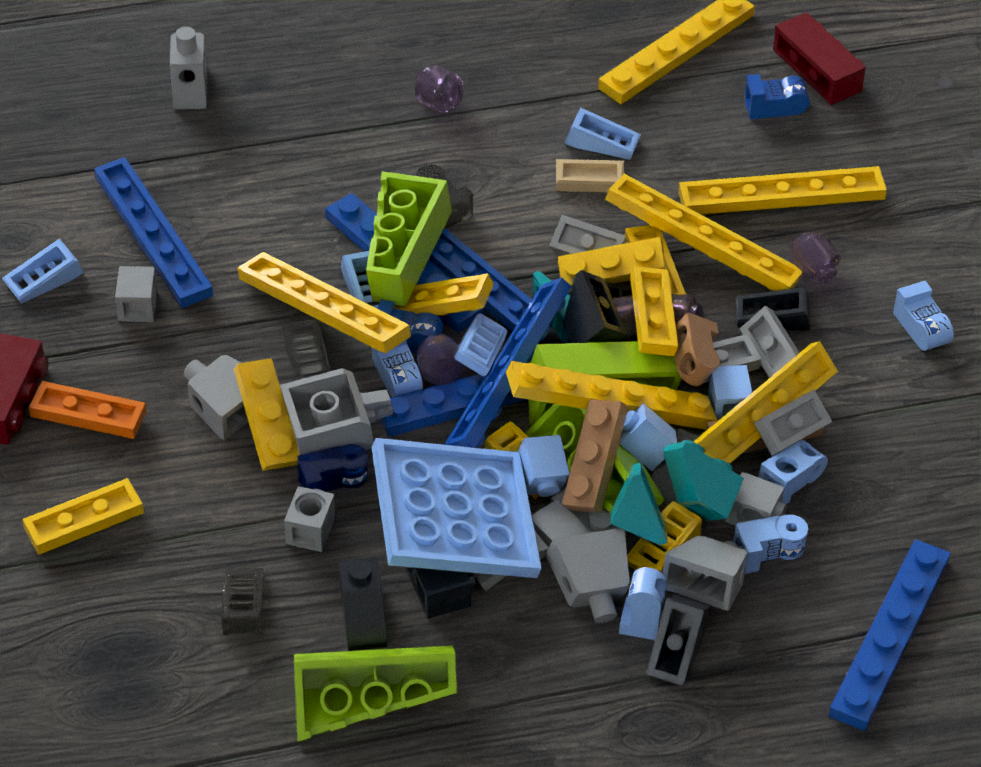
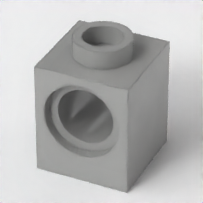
M119 266L115 293L118 321L154 322L157 299L155 267Z
M745 472L741 473L740 476L744 480L725 522L736 525V523L785 515L787 504L782 502L784 486Z
M297 487L284 520L287 545L319 552L323 551L335 520L334 494L320 489Z

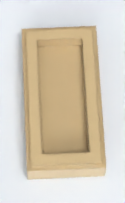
M556 159V191L608 192V189L624 174V161Z

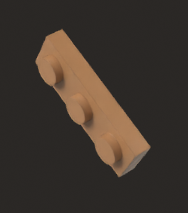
M589 400L562 501V506L566 509L601 513L628 407L624 403Z

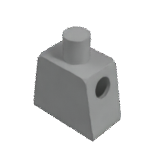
M181 27L176 33L171 35L170 75L173 109L207 108L208 65L205 37L202 33H195V30L191 27ZM184 70L193 71L195 79L191 82H185Z
M228 355L220 356L209 366H205L198 360H193L184 370V377L189 380L187 384L189 404L204 422L225 441L248 423L234 373L235 366L242 362Z
M618 528L554 538L546 552V556L568 605L572 608L590 605L595 623H605L615 619L617 614L613 602L623 598L630 584L624 529Z
M696 536L665 554L663 575L666 577V590L728 611L742 587L748 552L739 548L732 541L720 542L705 536Z

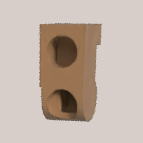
M687 312L675 325L678 348L674 361L678 373L684 381L692 386H700L720 365L719 356L713 347V339L719 334L716 322Z

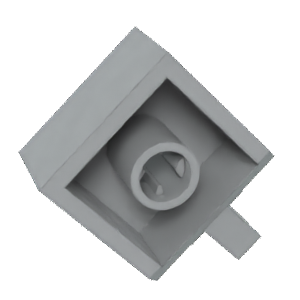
M343 368L280 385L303 467L371 449L374 442L370 424L393 414L392 403L387 389L359 393L353 373Z

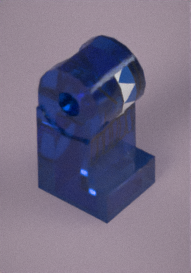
M347 444L298 455L297 478L300 486L309 489H320L324 492L342 487L358 488L368 478V452L360 445Z

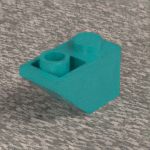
M683 440L679 443L665 445L663 454L677 502L706 521L727 519L744 478L733 472V467L729 463L720 459H713L703 453V447L695 442Z

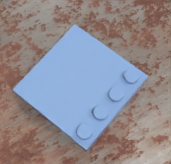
M375 438L372 454L388 565L528 578L538 577L542 568L519 452Z

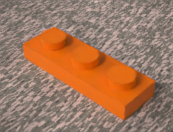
M46 381L41 382L29 406L30 417L131 439H135L147 413L145 402Z

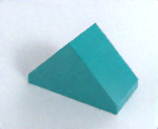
M639 462L633 464L611 510L610 524L658 545H663L667 543V528L642 464Z

